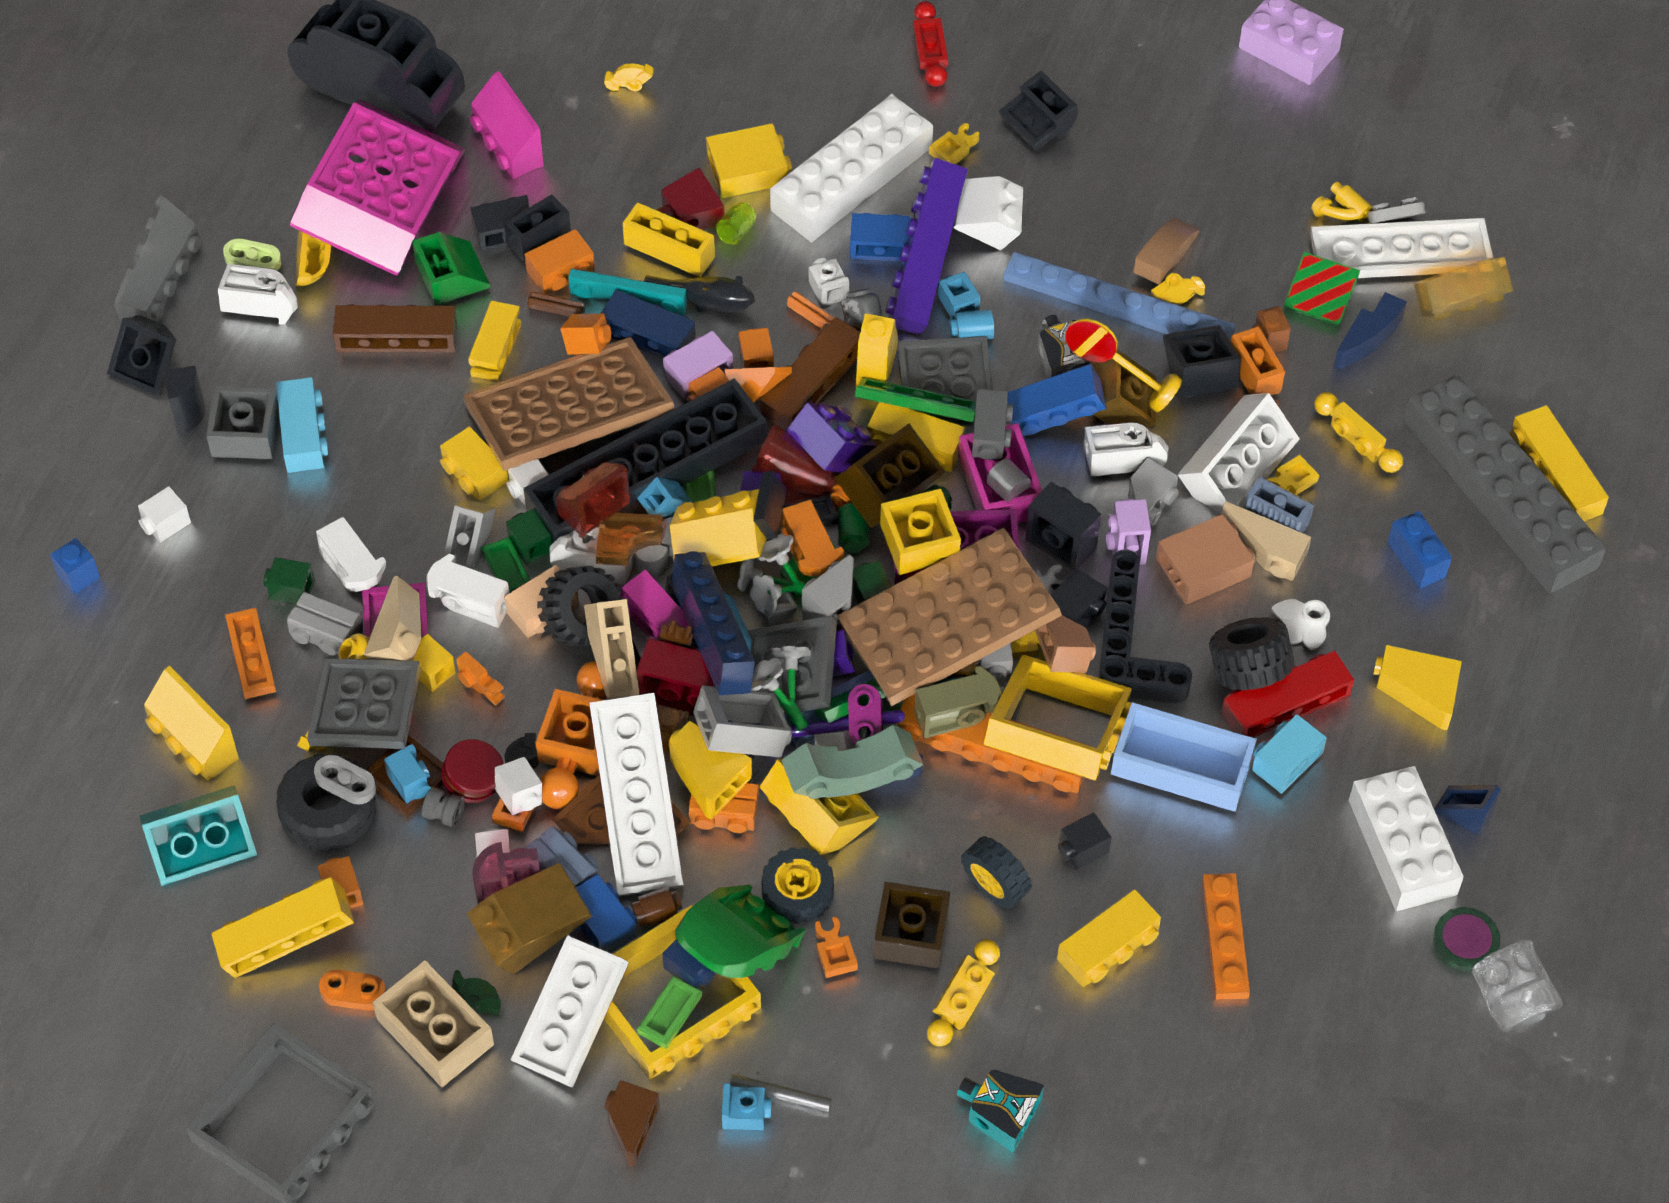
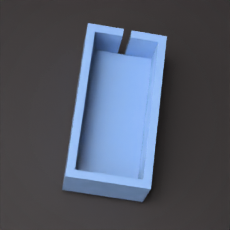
M1132 702L1114 753L1111 775L1235 812L1250 768L1257 739Z

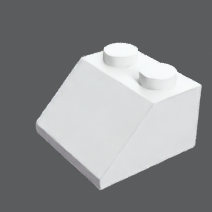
M1000 176L965 179L953 228L996 249L1002 250L1021 234L1023 187Z

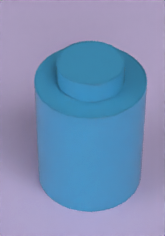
M991 309L955 313L954 319L949 320L951 337L987 336V339H993L994 321Z

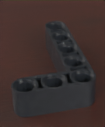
M1131 550L1117 551L1113 555L1111 562L1098 678L1132 688L1130 698L1181 703L1189 696L1193 677L1192 671L1187 665L1179 662L1130 657L1140 560L1138 555ZM1112 647H1118L1121 650H1115ZM1108 674H1116L1118 677H1112ZM1140 678H1148V679H1150V680H1149V681H1145V680H1142V679H1140ZM1173 681H1177V682H1180L1181 684H1174V683H1172V682H1173Z

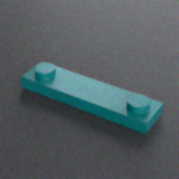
M571 269L569 274L570 295L582 299L590 298L608 302L615 290H618L625 294H632L650 304L660 305L665 310L675 314L685 315L687 309L686 289L576 269Z

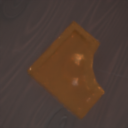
M601 512L596 564L627 566L631 556L638 550L648 546L661 545L663 515Z

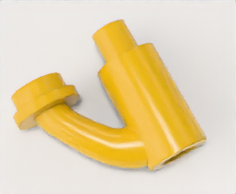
M1338 181L1331 186L1330 190L1336 195L1335 201L1343 208L1331 206L1332 201L1323 196L1317 198L1311 206L1316 217L1325 215L1346 221L1357 219L1359 222H1364L1368 219L1367 213L1373 211L1372 205L1350 185L1343 186Z

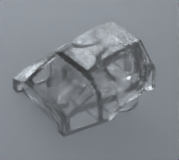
M1518 941L1491 953L1473 967L1472 973L1482 991L1486 1005L1504 1033L1510 1031L1511 1027L1552 1008L1557 1010L1563 1005L1560 994L1534 951L1532 941Z

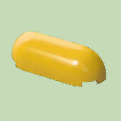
M298 230L294 285L306 286L319 280L326 272L330 261L331 245Z

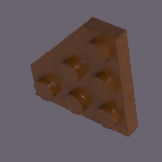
M600 774L552 819L563 832L566 831L573 837L577 845H610ZM671 802L677 837L691 824V821Z

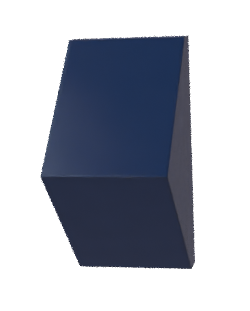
M1449 785L1434 810L1442 817L1479 835L1494 810L1501 789L1498 785Z

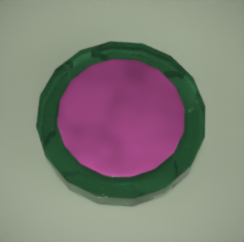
M1459 907L1447 911L1439 918L1433 931V946L1435 951L1437 949L1445 964L1457 970L1472 972L1493 962L1500 947V933L1496 923L1487 914L1475 908Z

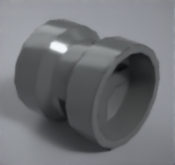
M432 787L425 797L422 817L432 821L435 819L442 820L444 825L454 828L462 816L465 798L456 794L449 796L445 794L444 790Z

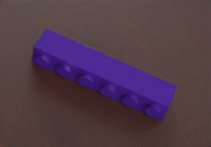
M934 158L930 166H924L919 180V183L923 184L922 191L917 192L912 206L913 209H916L915 218H910L906 229V235H909L908 244H903L899 255V261L903 262L901 271H896L892 281V287H895L896 290L894 297H889L885 308V313L889 314L888 318L895 319L896 328L919 336L928 325L968 170L938 158Z

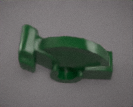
M455 970L452 988L477 1014L484 1013L499 1016L501 999H499L495 987L488 981L480 978L464 979L461 972Z

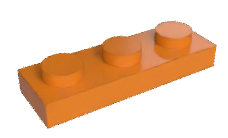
M256 607L226 614L225 617L244 698L249 699L276 692Z

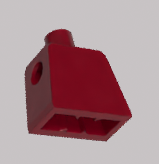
M700 168L693 170L662 189V207L655 210L701 230L725 224L724 205Z

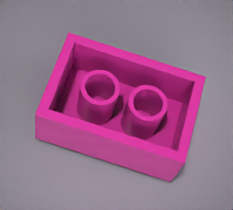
M1018 423L1005 426V429H1011L1010 447H1004L1003 459H1010L1031 480V486L1009 502H1006L987 484L989 472L1003 459L986 460L980 457H972L974 433L959 436L958 459L976 510L1016 509L1017 523L1027 521L1029 504L1041 493L1042 488Z

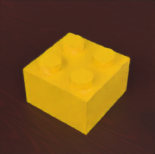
M941 489L881 504L880 525L899 575L928 568L960 552L961 538Z

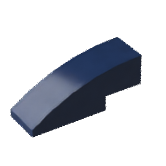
M1385 292L1374 312L1362 308L1337 350L1333 368L1340 370L1354 364L1382 345L1402 321L1407 301Z

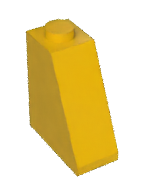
M865 313L858 341L856 387L863 377L889 382L898 346L895 319Z
M1386 645L1383 657L1377 656L1373 674L1379 675L1376 688L1442 730L1448 729L1453 713L1462 661Z
M691 721L681 730L677 729L669 739L670 762L705 816L712 820L751 779L752 758L741 753L708 750L699 726Z

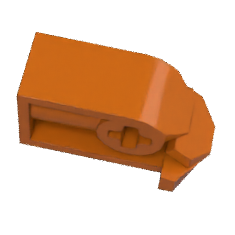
M811 500L783 508L781 533L785 536L791 535L794 542L790 545V551L803 575L821 576L827 572L831 564L842 560L844 557L843 548L834 549Z

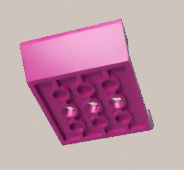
M361 99L355 101L310 178L290 222V226L398 276L409 256L412 241L417 236L450 172H454L465 148ZM357 155L364 160V162H353L349 158V156ZM385 168L390 174L381 175L376 169ZM403 181H413L417 187L409 188L404 185Z

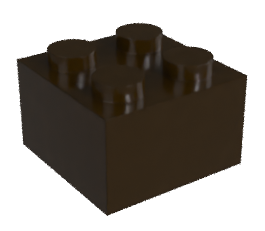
M884 882L874 938L873 959L939 969L951 892Z

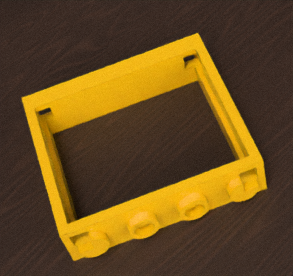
M1022 655L989 719L984 745L1096 780L1101 769L1107 770L1111 755L1116 750L1119 736H1121L1132 704L1129 702L1132 688L1080 672H1050L1046 661ZM1029 689L1111 715L1098 747L1094 748L1010 721L1025 690Z
M692 905L613 954L629 962L622 978L662 954L677 939L675 929ZM748 977L730 978L741 992V995L676 1036L667 1050L659 1047L650 1052L612 1001L604 1020L650 1080L664 1070L667 1073L671 1071L675 1063L684 1057H693L701 1051L704 1044L715 1038L717 1040L724 1037L731 1030V1027L741 1020H750L751 1014L761 1008V993Z

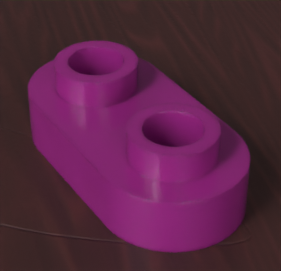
M868 684L856 686L848 697L849 736L854 745L857 741L863 740L860 736V730L863 727L870 728L871 734L869 737L883 731L881 694L876 688ZM867 694L870 702L866 706H861L859 698L861 695Z

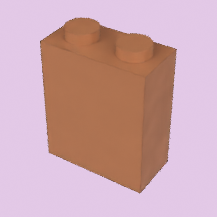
M1224 514L1158 541L1156 560L1186 605L1250 578L1255 563L1252 550L1248 546L1245 547L1239 538L1236 526L1233 523H1229Z

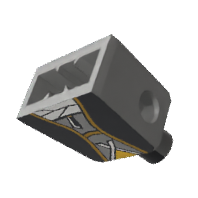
M1050 315L1042 321L1044 330L1039 332L1037 348L1046 379L1090 364L1091 361H1086L1077 356L1069 348L1065 339L1066 330L1076 320L1061 323L1057 315Z

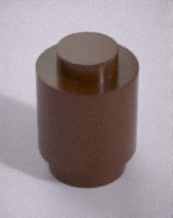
M668 886L639 896L637 901L631 903L639 928L644 926L651 928L662 924L676 915L678 910L682 909L676 890L670 892Z

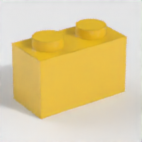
M470 426L440 445L442 455L440 463L449 475L454 474L458 478L462 489L467 494L472 493L479 502L509 481L507 470H502L491 448Z

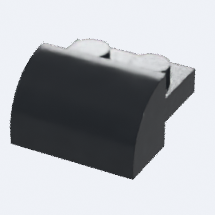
M1041 70L1019 87L1021 93L999 110L1000 116L1035 151L1039 150L1055 136L1059 140L1062 139L1071 129L1078 115L1077 104Z

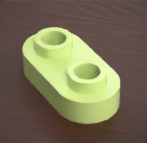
M238 238L229 241L223 248L227 265H243L277 271L282 265L280 251L273 245Z

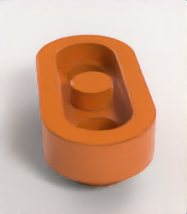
M331 970L325 973L319 981V991L322 999L329 1005L371 1011L374 1010L373 1001L386 992L383 980L372 974ZM333 982L341 983L337 988L330 987ZM368 986L374 988L373 991L369 993L363 992L364 988Z

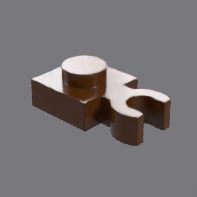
M671 620L668 625L663 624L656 640H667L674 645L689 648L694 635L691 634L693 628L691 626L685 628L676 624V621Z

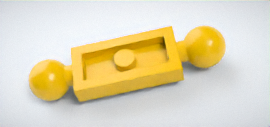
M1322 392L1315 398L1314 406L1316 411L1324 416L1331 415V426L1335 432L1352 443L1361 455L1366 456L1373 463L1379 459L1381 469L1388 473L1397 472L1402 467V454L1396 449H1386L1387 439L1344 401L1339 404L1337 397L1331 392Z
M991 939L980 940L974 947V958L966 955L961 960L932 1012L941 1017V1019L931 1022L927 1028V1038L933 1045L941 1047L949 1044L954 1035L952 1026L961 1030L968 1022L995 975L994 972L986 967L994 964L999 959L1000 949L995 941Z

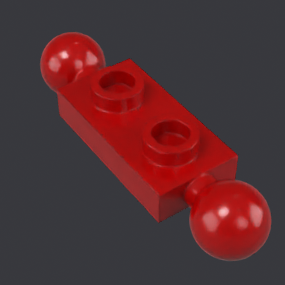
M922 1L914 9V15L917 20H913L920 70L926 69V82L933 87H939L947 80L945 68L948 67V55L941 18H935V6L929 1Z

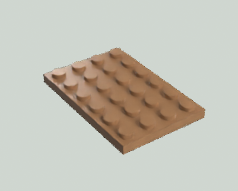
M631 337L606 345L600 354H580L463 395L468 411L503 471L547 457L561 450L575 447L581 443L604 437L607 434L632 427L635 424L652 418L661 417L674 410L673 400Z
M1004 528L837 615L842 628L891 706L914 695L916 689L931 686L1062 616L1060 608Z

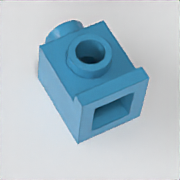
M965 271L956 275H949L938 282L937 296L950 315V319H954V314L958 312L980 310L981 297Z
M656 477L637 498L655 521L659 518L673 517L677 506L686 502H692L678 482Z
M413 744L384 759L387 776L406 804L427 795L431 789L427 783V778L430 777V774L422 760L418 761L416 748Z
M724 1083L722 1128L764 1131V1118H771L772 1098L765 1097V1088L732 1087L731 1084Z

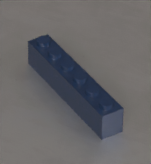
M691 551L675 554L671 586L688 625L693 628V637L718 694L751 693L755 661L706 553Z

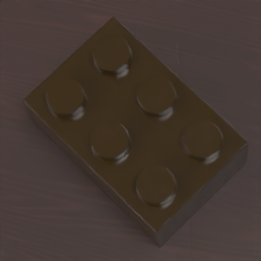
M908 423L834 479L870 528L880 522L882 503L917 495L946 472L910 423Z

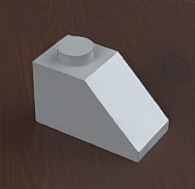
M468 499L456 504L443 557L448 554L455 555L456 564L474 570L482 553L481 547L486 545L490 536L496 508Z

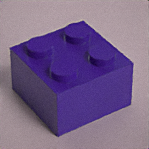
M807 402L786 430L825 471L844 472L877 447V444L870 438L872 436L871 433L863 426L857 425L851 419V412L841 405L830 406L825 403Z

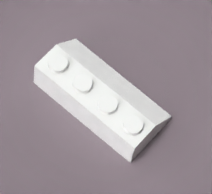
M1269 393L1244 395L1177 475L1193 498L1216 512L1222 514L1223 505L1226 501L1243 508L1246 503L1247 494L1258 478L1261 476L1267 479L1300 438Z

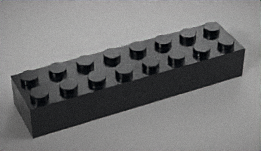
M734 378L524 487L526 509L528 511L534 509L550 533L552 544L560 536L570 534L576 528L582 526L604 528L642 508L643 506L637 498L656 477L676 481L682 487L767 442V421Z

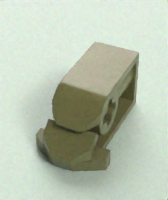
M981 666L974 668V675L916 689L914 714L924 739L978 724L985 719L988 712L994 711L1002 695V689L998 680Z

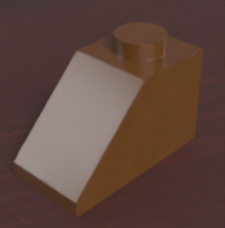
M620 1080L616 1091L611 1090L609 1092L604 1109L608 1111L609 1125L628 1165L635 1167L660 1108L659 1093Z

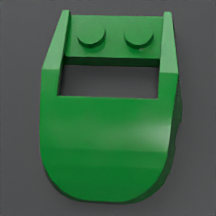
M750 884L717 888L693 905L675 929L678 942L688 953L713 972L730 978H744L754 975L755 970L758 968H762L765 971L774 968L777 960H783L788 956L792 945L796 948L799 947L806 931L803 927L794 928L785 917L778 915L769 908L763 899L751 893L753 887Z

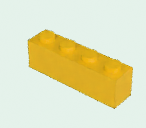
M1545 405L1516 416L1510 436L1581 519L1587 521L1603 515L1609 498L1548 406Z
M330 877L317 880L310 887L300 892L287 894L280 901L270 906L257 908L250 915L240 920L227 922L222 928L212 932L211 935L221 968L234 978H237L355 922L344 888Z

